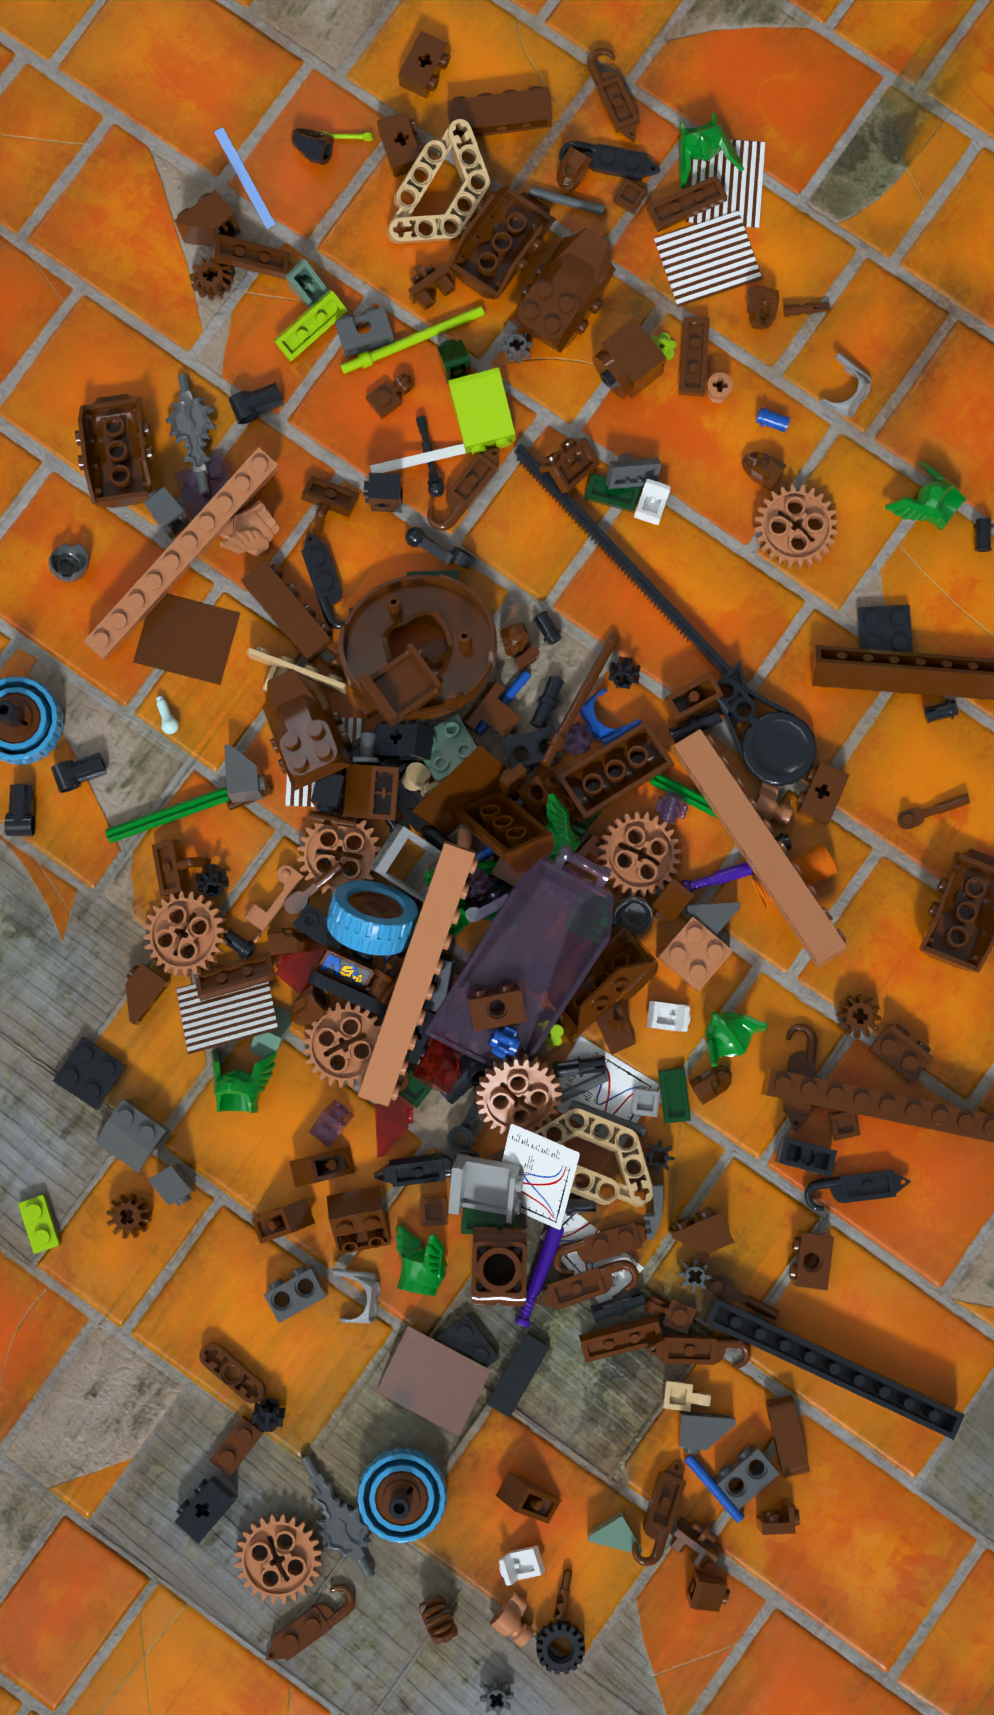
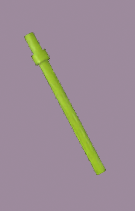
M478 306L369 353L364 351L358 354L357 358L340 364L343 374H346L360 367L365 369L372 366L373 362L484 316V310L482 306Z

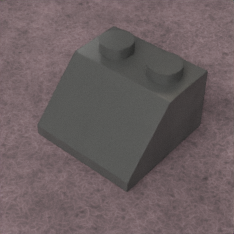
M123 1099L107 1120L96 1142L137 1173H140L170 1129L131 1100Z

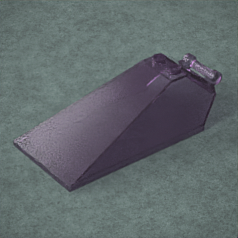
M565 844L559 850L555 860L546 856L540 858L510 892L426 1027L424 1034L494 1069V1061L502 1065L503 1059L492 1054L491 1049L493 1047L488 1045L489 1037L494 1028L474 1032L467 996L472 995V991L487 988L488 992L499 990L498 986L514 983V987L519 986L522 990L527 1021L509 1026L517 1030L516 1036L521 1038L518 1049L515 1052L518 1060H522L524 1055L527 1054L528 1061L530 1062L610 940L614 896L604 885L608 881L612 869L607 866L601 867L571 851V847ZM568 861L597 876V879L593 882L563 865ZM501 1000L492 1001L489 1010L492 1012L500 1011L503 1008V1002ZM506 1053L505 1057L508 1061H513V1056ZM521 1076L514 1077L513 1079L518 1081Z

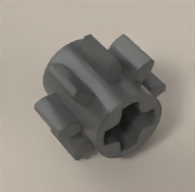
M513 330V335L503 337V341L507 345L501 347V353L508 354L507 362L514 360L520 365L524 357L530 359V353L527 350L533 348V343L526 342V332L520 335ZM518 344L520 350L515 351L513 345Z
M696 1258L693 1259V1264L691 1265L683 1261L684 1271L677 1272L678 1276L685 1279L681 1283L682 1288L689 1284L692 1293L695 1292L698 1286L705 1290L706 1287L703 1282L705 1279H711L710 1275L704 1273L708 1265L705 1263L699 1267ZM693 1269L695 1272L700 1270L698 1273L700 1279L698 1281L693 1279L688 1281L690 1278L688 1272Z
M494 1678L493 1684L490 1686L487 1684L483 1685V1689L487 1694L480 1696V1702H487L486 1713L493 1710L496 1711L497 1715H500L502 1709H511L507 1699L514 1698V1692H507V1681L501 1684ZM499 1693L502 1694V1700L499 1698L495 1699V1701L492 1700V1694L496 1696Z

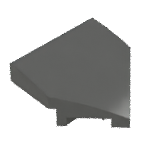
M665 1182L654 1183L652 1186L654 1210L644 1213L647 1240L653 1239L661 1222L665 1204Z

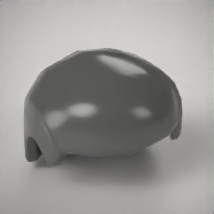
M63 543L52 551L48 559L50 572L63 582H75L83 578L89 568L88 551L79 543L76 545Z
M627 896L616 904L613 913L615 927L624 925L633 934L641 935L652 925L654 919L652 905L640 896Z

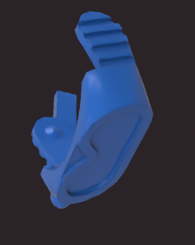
M607 688L602 689L586 700L579 712L593 738L597 741L601 740L604 745L611 743L642 723L639 718L628 725L616 729L602 725L595 716L594 702L597 697L608 692Z

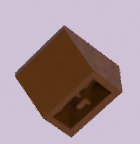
M216 189L211 193L202 195L197 204L190 209L182 210L178 214L177 219L174 220L180 236L186 244L212 246L213 237L216 233L233 238L240 233L235 213Z
M352 764L347 767L343 816L395 821L400 768Z
M379 1186L326 1196L329 1222L339 1255L391 1245Z
M711 1207L698 1211L696 1213L697 1217L690 1221L685 1217L673 1222V1228L668 1230L673 1239L708 1253L734 1243L722 1213L717 1209H711Z

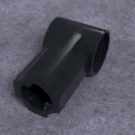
M276 383L252 392L241 391L228 399L236 421L240 425L250 423L256 420L259 414L284 405Z
M99 752L76 761H63L51 767L59 793L72 791L82 786L81 783L107 774L104 760Z
M10 785L9 812L6 813L4 822L6 836H34L36 819L33 813V785Z
M469 1052L462 1056L458 1062L459 1068L438 1086L437 1089L450 1104L455 1103L470 1088L479 1086V1077H486L485 1069L487 1066L478 1053Z

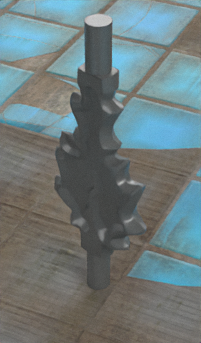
M180 374L178 375L179 401L172 403L171 406L175 411L165 421L171 424L169 436H176L174 444L185 441L183 448H187V454L184 462L192 463L191 470L194 476L197 477L199 492L201 495H206L210 493L207 479V462L211 458L204 451V446L207 445L204 439H210L208 430H216V425L209 416L215 409L204 405V398L195 397L194 393L190 390L188 375Z
M310 1454L302 1457L300 1460L310 1477V1487L315 1490V1495L311 1496V1500L321 1506L320 1513L325 1515L324 1519L315 1521L322 1527L321 1530L317 1531V1534L327 1542L324 1549L339 1551L340 1559L350 1557L352 1562L357 1563L365 1579L372 1577L375 1573L365 1557L367 1554L365 1548L371 1542L366 1537L369 1526L362 1521L358 1504L354 1509L349 1508L348 1500L341 1504V1497L336 1498L333 1493V1482L327 1481L325 1475L319 1472Z

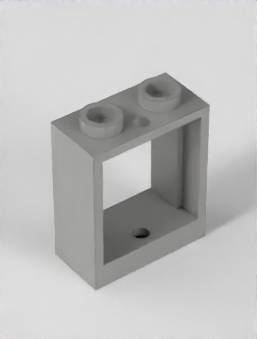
M397 824L369 869L423 903L429 888L425 882L417 892L387 872L407 839L439 859L441 851L406 827Z

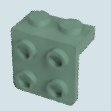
M458 714L433 727L434 737L431 760H424L437 782L443 781L477 748Z

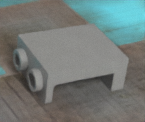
M458 1154L452 1166L448 1213L459 1215L462 1207L507 1215L506 1223L511 1224L514 1216L519 1215L522 1199H517L518 1192L522 1191L524 1176H520L521 1165Z

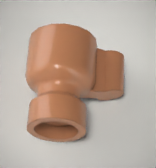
M761 783L758 795L755 798V803L759 808L758 815L762 821L764 819L767 821L774 819L777 824L786 827L792 815L793 807L778 804L777 786Z
M513 1592L507 1602L494 1614L490 1625L502 1636H512L513 1641L521 1648L530 1640L534 1629L527 1623H521L527 1602L516 1592Z

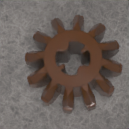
M211 255L209 262H206L201 257V266L193 264L192 268L195 273L190 274V280L193 281L192 289L199 291L198 295L200 298L208 295L209 300L213 301L214 295H218L220 299H223L222 291H231L229 284L234 282V278L230 275L232 272L231 267L211 261Z
M858 994L855 1002L854 998L850 995L847 996L849 1006L844 1002L839 1003V1007L844 1012H836L835 1016L843 1017L844 1021L837 1023V1026L844 1027L847 1025L844 1031L846 1036L854 1030V1039H859L861 1031L865 1037L870 1036L868 1027L874 1031L878 1030V1026L873 1023V1020L880 1021L882 1017L879 1015L874 1016L873 1012L880 1009L878 1005L870 1008L873 998L868 997L863 1003V994ZM856 1009H859L860 1014L864 1015V1020H859L860 1024L852 1016L853 1013H857Z
M131 1193L129 1199H127L125 1194L119 1196L120 1203L116 1200H112L110 1203L116 1210L106 1211L108 1216H114V1219L109 1220L107 1225H117L113 1230L115 1235L123 1230V1239H127L130 1232L134 1238L139 1237L138 1229L143 1232L148 1230L143 1222L152 1221V1217L145 1216L146 1212L151 1211V1206L142 1208L146 1199L142 1197L136 1202L135 1193ZM125 1210H126V1212L131 1211V1210L134 1212V1213L132 1214V1218L134 1219V1221H133V1220H130V1221H126V1220H125V1218H126V1216H127V1215L124 1213Z
M438 1594L434 1597L432 1595L419 1604V1612L435 1644L446 1643L458 1635L457 1625L442 1595Z

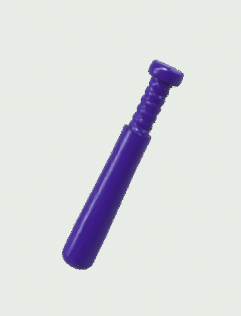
M743 862L715 871L712 875L704 876L703 878L691 881L685 879L682 881V886L692 893V891L713 884L719 885L754 875V872L747 862Z
M549 1226L526 1290L528 1294L526 1295L525 1307H522L520 1315L515 1317L514 1322L524 1327L530 1326L529 1316L537 1296L541 1293L555 1253L559 1247L564 1233L563 1226H561L560 1230Z

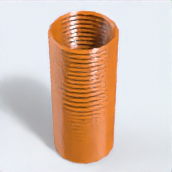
M822 844L790 860L791 864L795 862L803 873L801 879L806 886L810 884L813 887L823 882V880L825 881V879L827 880L837 875L834 860L827 848ZM753 878V886L762 904L767 909L774 906L775 903L758 878Z

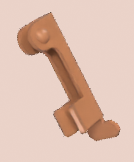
M284 865L277 870L276 875L283 884V889L269 909L265 912L256 904H252L244 915V919L261 930L254 938L253 943L259 940L262 933L284 905L285 900L304 878L303 875L291 866Z

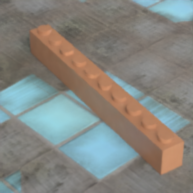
M258 447L83 642L102 659L107 661L233 521V516L240 513L280 469L279 465Z
M701 729L676 743L674 745V754L817 968L822 967L846 951L847 945L845 943L848 940L840 928L837 930L830 922L833 920L830 912L825 906L820 907L816 901L818 896L810 884L805 885L801 879L803 873L795 862L791 864L786 856L788 851L781 841L776 842L772 836L774 831L770 823L766 819L762 821L757 813L759 808L752 798L747 799L743 793L745 788L737 776L733 778L728 771L730 765L723 755L719 757L714 750L716 745L709 734L704 735Z
M444 841L362 1080L358 1097L385 1106H389L391 1099L396 1101L401 1086L396 1084L399 1074L405 1075L409 1060L405 1059L408 1049L413 1051L418 1035L413 1034L417 1024L422 1026L426 1010L422 1009L425 999L431 1000L435 985L431 984L433 975L440 974L444 960L439 959L442 949L448 950L452 939V935L448 934L451 924H457L461 909L457 908L460 898L465 900L470 884L465 883L469 873L474 874L479 860L474 858V850Z

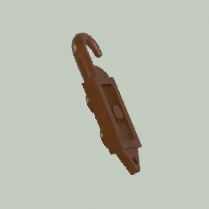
M598 48L588 56V71L616 134L620 132L632 142H635L637 125L640 123V118L623 81L616 72L606 71L600 73L596 64L599 56L606 55L612 61L616 57L609 49Z
M499 447L482 454L478 452L447 491L446 503L452 510V513L445 521H436L433 517L435 507L433 505L430 506L427 511V519L433 528L442 531L452 528L465 511L470 508L499 471L497 466Z
M795 1024L788 1030L786 1039L790 1040L797 1031L804 1032L807 1036L806 1051H797L790 1055L787 1072L814 1077L817 1035L809 1025ZM784 1099L783 1112H786L793 1130H796L805 1117L810 1115L811 1105ZM796 1120L798 1122L797 1125H794L793 1121Z
M633 1221L562 1244L555 1253L553 1266L561 1275L570 1276L574 1275V1270L564 1269L561 1265V1258L566 1254L577 1251L582 1261L587 1264H593L640 1249L647 1239V1234H645L646 1227L637 1225Z
M617 1260L548 1283V1287L535 1303L559 1310L606 1294L612 1287L611 1274L621 1270H627L631 1273L632 1280L625 1287V1290L629 1291L637 1285L639 1271L632 1262ZM541 1298L545 1299L544 1303L540 1302Z
M662 1334L661 1339L645 1347L649 1353L659 1358L662 1364L715 1365L723 1359L726 1348H738L742 1350L743 1358L738 1363L733 1364L732 1368L739 1369L744 1367L751 1357V1349L748 1343L736 1337Z
M675 1460L668 1468L658 1473L643 1521L645 1534L655 1541L651 1555L649 1557H642L638 1552L637 1542L632 1544V1555L635 1561L642 1566H652L661 1559L668 1535L671 1534L686 1485V1481L683 1480L680 1460Z
M342 1584L331 1587L329 1589L331 1593L341 1591L346 1595V1603L335 1612L326 1604L319 1603L314 1605L272 1636L273 1642L265 1660L286 1659L288 1661L331 1630L333 1626L354 1610L356 1599L353 1591L348 1586Z

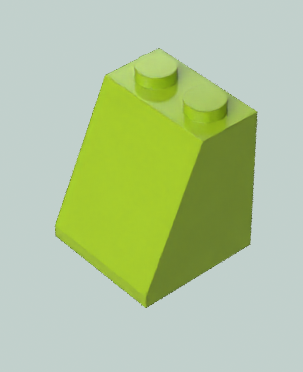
M499 367L448 381L450 399L466 454L472 453V455H476L478 452L482 454L487 451V448L495 446L505 448L515 441V431Z

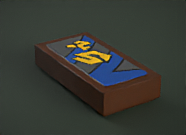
M328 945L316 965V970L364 992L374 975L372 970L376 966Z

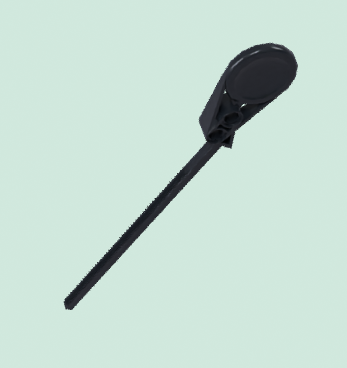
M522 444L517 446V449L514 451V454L518 457L517 462L520 461V465L524 464L523 468L527 467L526 472L530 471L529 475L533 474L536 482L540 481L539 486L543 484L542 489L546 488L549 496L553 495L552 499L556 498L555 503L559 502L558 506L563 505L562 510L566 509L565 513L569 512L568 517L572 516L571 520L576 519L575 523L579 522L578 527L582 526L581 530L585 529L584 534L589 533L588 537L592 536L591 541L595 540L594 544L598 543L597 548L602 547L601 551L605 550L604 555L608 554L607 558L611 557V561H615L614 565L618 564L617 569L621 568L620 572L625 571L624 575H628L627 579L631 578L630 583L635 582L633 586L638 585L637 589L641 588L640 593L644 592L643 597L648 596L647 600L651 599L650 603L654 602L653 607L657 606V610H661L660 614L664 613L663 617L667 616L666 621L671 620L670 624H674L673 628L677 627L676 631H681L679 635L684 634L683 638H687L686 642L690 641L723 676L717 684L719 688L721 686L729 687L732 695L730 697H721L715 703L742 762L750 774L762 783L777 787L791 785L805 777L814 765L817 752L815 736L808 724L794 713L747 688L741 662L731 668L567 492L562 493L553 477L548 472L541 473L538 468L541 464ZM753 700L777 712L765 713L756 718L754 716L756 705ZM745 705L748 707L750 714L748 716H740L736 711V707ZM730 718L737 724L748 723L750 725L744 732L742 744L739 742Z

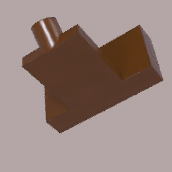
M490 681L461 721L466 728L474 730L482 720L506 738L509 733L514 734L517 732L518 727L516 724L521 717L498 699L505 687L497 681Z
M617 1003L596 1021L611 1055L636 1044L623 1010Z

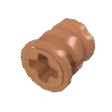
M720 372L713 374L709 378L706 392L711 402L719 404L728 399L733 388L731 377ZM716 385L721 386L722 392H717Z

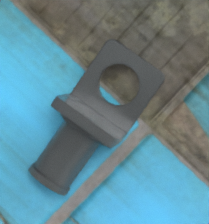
M360 733L359 756L352 758L353 763L381 766L379 758L373 755L376 734Z

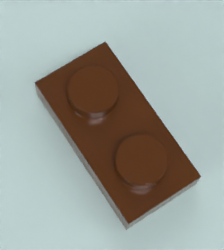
M242 1416L209 1461L231 1477L264 1431L258 1430L255 1424Z

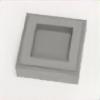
M633 1088L631 1114L657 1117L660 1091Z

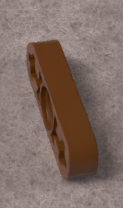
M211 1342L201 1349L199 1354L201 1363L245 1402L256 1403L262 1399L266 1390L264 1382L219 1343ZM207 1349L209 1351L216 1349L218 1351L216 1356L221 1361L225 1357L229 1359L221 1367L220 1371L216 1369L220 1363L214 1359L211 1361L206 1359L208 1357ZM230 1365H235L240 1370V1376L236 1380H229L225 1375V1369ZM245 1374L249 1377L245 1381L250 1386L257 1384L259 1386L257 1389L258 1396L255 1394L251 1397L248 1396L247 1392L249 1389L244 1384L241 1388L236 1386L243 1380Z

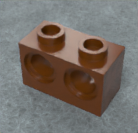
M552 769L537 775L517 790L532 816L542 825H547L549 822L546 814V803H548V795L550 793H554L568 810L569 820L579 814L573 801L567 795L559 778Z

